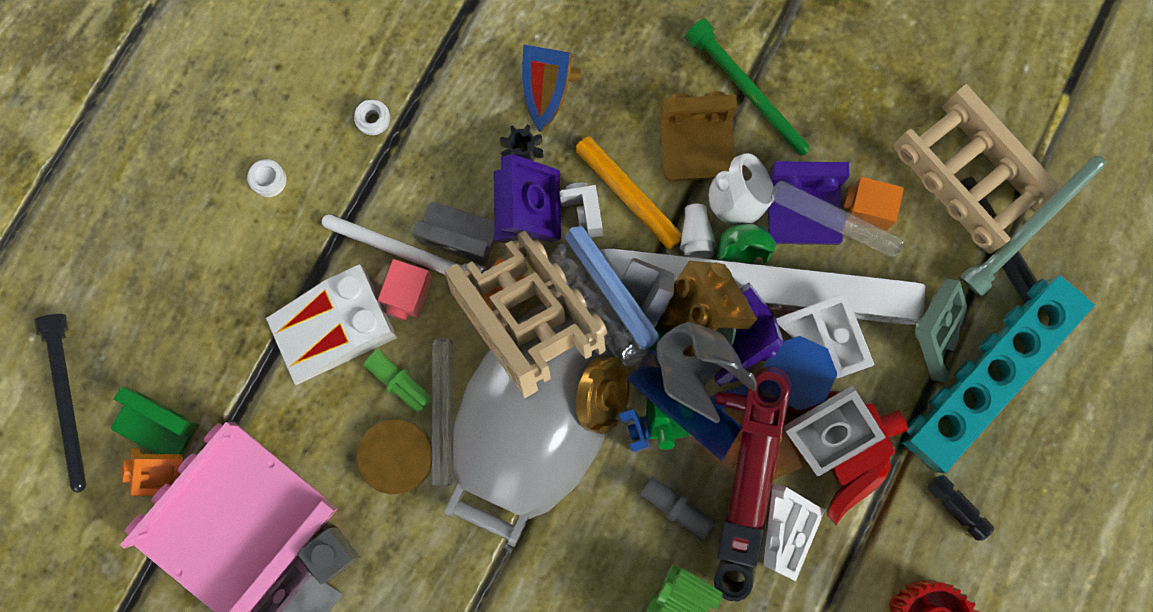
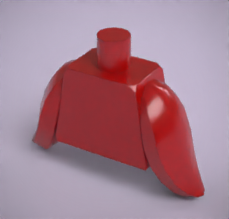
M830 391L826 401L842 391ZM864 402L886 438L831 469L837 485L842 486L830 501L826 513L836 526L847 511L869 496L887 478L891 469L890 457L895 454L889 438L908 431L905 418L899 409L879 417L874 404H866ZM822 403L802 409L800 411L788 406L787 411L793 414L803 415Z

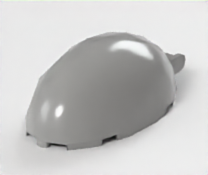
M585 300L586 309L591 315L597 314L607 329V335L604 336L606 351L600 355L619 358L609 321L588 300ZM544 304L524 312L516 322L520 324L547 308ZM565 311L566 321L552 328L555 334L574 324ZM539 337L518 347L530 365L527 350L542 342ZM576 346L547 361L551 379L543 382L542 379L536 382L538 391L524 399L489 348L466 385L453 425L452 469L457 486L444 515L450 518L453 515L507 539V544L515 547L527 519L549 512L579 485L600 451L606 434L587 431L580 425L576 414L578 385L586 367L593 359L599 356L595 350L591 351V357L585 359ZM465 490L520 515L516 525L514 526L462 502L461 499Z

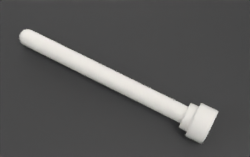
M328 214L322 218V225L329 230L446 275L444 270L456 265L454 262ZM467 263L459 265L463 271L467 270ZM474 263L481 273L487 271V267Z

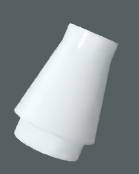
M703 204L688 205L685 207V220L680 249L684 252V257L709 259L714 255L713 249L716 248L717 244L708 219L707 208Z

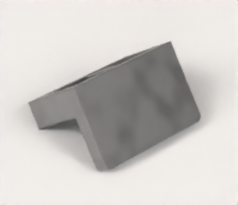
M431 202L424 222L417 220L413 236L418 243L486 264L494 242V221Z
M633 258L621 281L655 328L674 294V273ZM608 304L604 311V318L625 327L611 305ZM629 333L628 346L642 351V348L638 346Z
M297 556L251 612H329L341 598L342 593L329 583L320 585L301 558Z

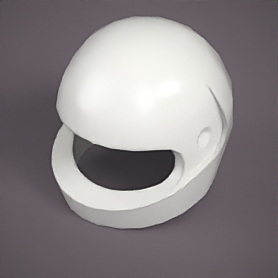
M749 153L736 156L730 164L729 172L721 171L718 173L710 185L708 194L710 207L715 216L733 226L752 224L758 220L772 204L775 197L773 183L766 168L757 157ZM742 165L747 166L752 172V177L748 181H745L743 178Z

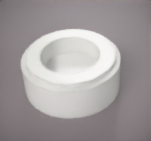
M270 159L255 162L250 167L247 175L250 187L263 197L278 195L284 189L287 180L282 167Z

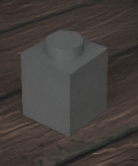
M338 527L328 528L297 553L320 585L331 582L361 558Z

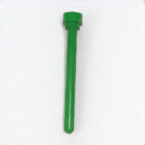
M703 18L694 24L684 36L693 48L698 47L701 51L705 50L798 155H806L810 150L809 144L715 40L717 38L714 34L715 28L710 22Z

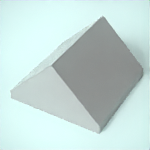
M853 385L783 426L790 439L817 476L822 475L886 438Z

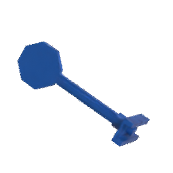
M801 336L784 341L777 354L767 360L764 367H778L788 374L791 381L788 406L798 411L825 402L837 377V371L828 348ZM764 380L759 384L761 392L769 394L770 397H776L781 393L779 384L773 380ZM741 385L722 393L730 392L747 396L748 387ZM716 395L710 396L716 411L726 408L724 405L715 403ZM635 409L619 414L621 421L626 425L635 422V424L627 426L632 441L641 439L630 444L632 452L637 453L651 448L647 415L640 417ZM697 413V418L703 416Z

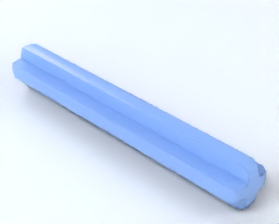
M582 226L570 228L569 232L565 235L566 242L638 346L642 349L651 347L659 339L658 332Z

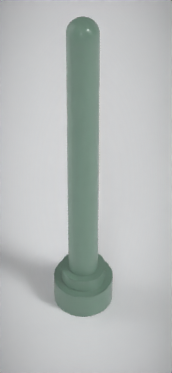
M1101 156L1092 157L1010 237V241L1000 247L983 265L978 263L974 268L970 266L960 276V279L973 292L982 297L993 287L991 284L995 279L993 275L1104 168L1105 159Z

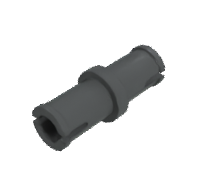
M654 476L640 494L641 498L646 499L668 515L666 519L669 522L676 521L698 537L700 541H703L716 522L688 503L689 498L684 494L680 497L659 482Z

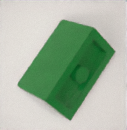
M121 386L113 399L122 404L123 407L111 426L112 431L155 454L182 455L199 425L134 389Z

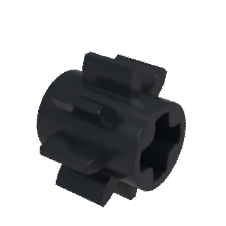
M528 124L524 129L517 130L512 125L510 126L511 134L509 137H500L501 146L508 148L501 153V157L514 154L534 161L535 157H544L543 150L536 147L543 142L542 135L533 136ZM522 143L524 148L528 147V150L522 152L520 148H516V145Z

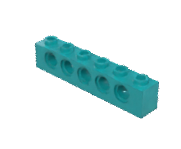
M1061 275L1049 280L1041 278L1027 292L1031 299L1023 307L1017 305L1004 317L1003 322L1006 326L998 334L995 332L991 333L979 345L978 349L982 351L973 362L969 359L963 363L954 373L957 380L949 389L943 387L932 397L929 403L933 407L924 417L920 414L917 415L907 425L908 431L906 433L908 435L901 443L935 473H947L1095 306L1093 302ZM1039 309L1044 310L1048 315L1049 322L1047 326L1038 320L1037 312ZM1015 335L1024 341L1025 349L1022 354L1017 352L1013 346ZM991 362L995 363L1000 369L1001 375L998 381L993 380L988 374V366ZM967 389L976 396V405L973 409L968 408L963 401V394ZM942 417H946L952 425V431L948 437L943 436L938 429V422Z

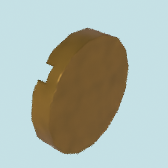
M599 355L589 363L582 374L576 396V414L580 425L587 431L598 434L608 433L619 422V420L615 419L618 411L624 412L628 404L630 378L627 368L621 367L623 361L620 358Z
M400 419L385 420L371 427L361 439L357 451L358 469L364 481L376 491L389 495L407 493L419 487L429 475L433 463L432 446L426 433L415 424Z

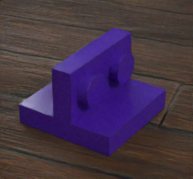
M514 154L501 157V169L494 171V239L496 242L508 243L510 241H518V233L526 231L530 238L547 242L561 240L560 170Z

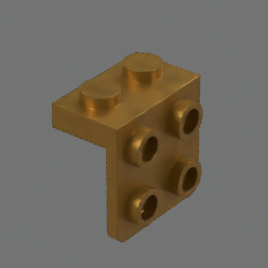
M713 91L706 93L704 96L690 97L686 93H676L668 98H662L659 116L664 177L667 181L714 179L721 171L729 172L730 164L735 158L732 120L737 110L736 94L726 95L722 91Z
M689 260L676 279L674 294L658 322L664 333L667 334L673 328L686 322H693L715 331L718 328L750 329L757 318L749 306L747 298L742 294L732 277L731 271L725 264ZM693 344L685 348L683 351L685 356H696Z

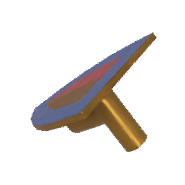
M524 44L522 59L524 96L530 116L538 131L542 132L554 120L562 107L569 82H578L581 78V71L579 68L571 67L572 52Z

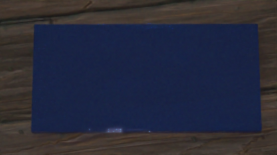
M651 349L627 380L722 461L740 432L741 426L714 402L712 404L720 418L718 423L711 421L669 397L665 392L661 365L658 362L657 354Z

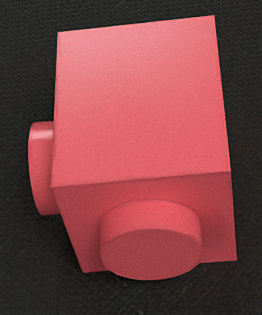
M393 259L377 301L386 308L385 314L403 321H406L408 316L418 319L433 277L428 270Z

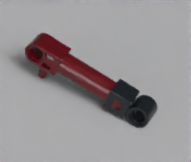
M775 366L764 367L754 375L757 382L755 392L748 388L747 396L730 392H717L715 396L716 404L744 411L741 427L743 432L728 513L724 521L718 553L720 562L714 576V587L723 592L722 598L728 601L738 602L745 599L751 593L756 576V567L766 523L765 517L791 391V381L788 374ZM764 380H773L779 384L781 393L776 397H767L761 392L759 384ZM730 570L739 571L745 579L740 582H734L727 577L726 572Z

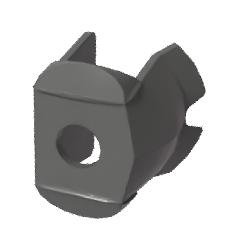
M686 322L670 330L661 338L656 346L666 394L715 423H718L720 418L705 389V385L717 372L725 368L753 392L756 390L757 382L753 374L743 369L734 348L721 333L693 322ZM693 344L696 356H685L683 351L686 347Z

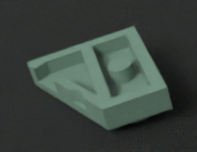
M945 279L939 291L932 296L930 306L925 315L916 324L915 336L919 340L930 378L934 381L946 382L948 379L949 371L946 370L943 362L946 349L955 351L959 330L965 317L967 305L960 280Z

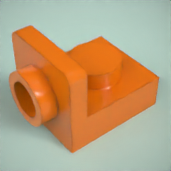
M131 448L130 460H123L122 483H128L131 496H154L166 483L172 485L181 475L177 470L183 462V457L181 454H141L139 448Z

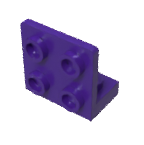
M775 161L768 172L773 183L775 195L772 204L768 208V231L776 244H841L843 241L841 186L850 177L849 162Z
M750 283L741 287L740 290L747 298L748 304L757 320L750 329H736L735 340L732 345L743 369L746 371L760 360L767 361L771 359L783 345L776 315ZM722 368L714 375V380L719 387L728 382L734 383L739 380L725 368Z

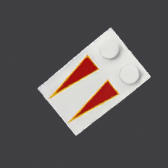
M360 264L326 279L266 318L295 385L397 338L387 314H385L384 307L377 301L379 296L370 276Z

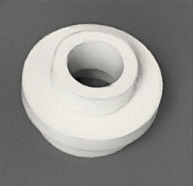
M366 100L356 108L354 121L362 133L378 135L389 126L390 112L382 102ZM376 114L379 116L377 122H367L370 115Z

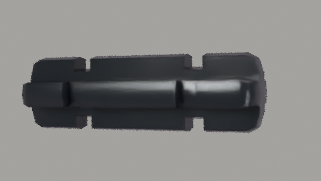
M939 475L933 479L928 485V490L937 499L943 500L941 504L962 526H968L967 531L975 540L983 541L988 538L994 531V526L985 517L979 516L980 511L960 490L956 491L953 489L954 484L946 476Z

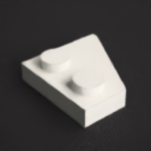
M847 293L776 318L778 325L791 337L801 336L828 348L837 371V379L875 366Z
M774 483L771 493L763 566L796 581L825 510L789 488Z

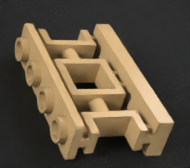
M526 231L518 233V243L514 244L513 241L505 244L509 259L481 273L472 261L466 264L467 270L465 271L461 269L459 264L444 271L452 295L525 399L538 391L536 382L541 379L543 382L551 379L547 361L576 346L585 359L592 356L591 351L593 350L598 355L605 352L604 336L607 335V329L597 314L591 315L586 309V302L577 288L571 290L567 285L566 277L557 263L552 265L548 261L547 253L538 239L533 241ZM527 261L535 273L517 282L514 278L528 271ZM501 286L503 290L489 297L493 310L491 311L481 295ZM537 295L547 309L518 324L508 309ZM565 311L574 324L555 334L552 328L566 321ZM539 337L542 342L527 350L530 365L518 347Z

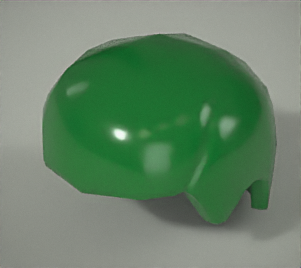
M756 224L730 226L720 236L716 260L753 264L756 258L761 257L763 263H767L772 253L775 252L776 242L769 232Z

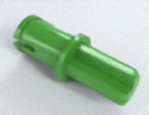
M380 349L374 351L367 358L363 365L364 368L368 369L387 386L386 391L389 394L394 392L418 413L429 404L431 395L408 376L409 371L407 369L401 370Z

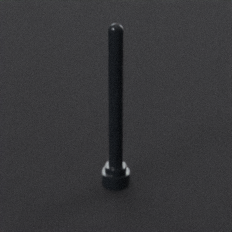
M65 314L40 316L34 319L36 335H40L42 342H46L70 488L73 492L79 493L86 488V479L62 339L66 338L65 332L69 330L67 317Z

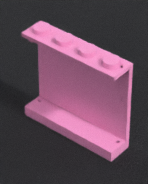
M225 422L223 426L218 423L205 436L203 441L207 444L198 455L192 453L179 466L177 471L181 475L172 485L166 483L153 496L151 502L155 505L145 516L139 514L127 526L124 532L128 536L120 546L124 549L135 546L212 611L251 612L297 558V553L311 542L337 511L338 507L235 422Z

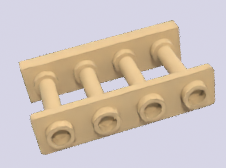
M965 84L941 107L947 113L945 117L921 136H918L912 129H909L895 142L893 148L898 153L900 160L910 166L922 179L925 188L934 193L946 206L950 216L958 220L971 234L973 241L988 254H991L1010 241V237L1004 231L1008 225L1031 206L1037 212L1061 186L973 90ZM955 126H959L971 139V142L943 164L929 147ZM982 152L996 169L968 191L954 174ZM1007 179L1021 196L993 219L978 202Z

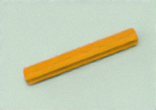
M591 137L583 138L576 145V153L667 249H672L681 242L682 233Z

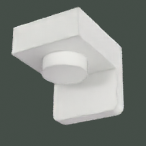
M579 182L566 186V190L559 191L562 207L583 204V206L576 207L579 226L587 227V233L591 238L603 236L596 185L588 186L587 183Z

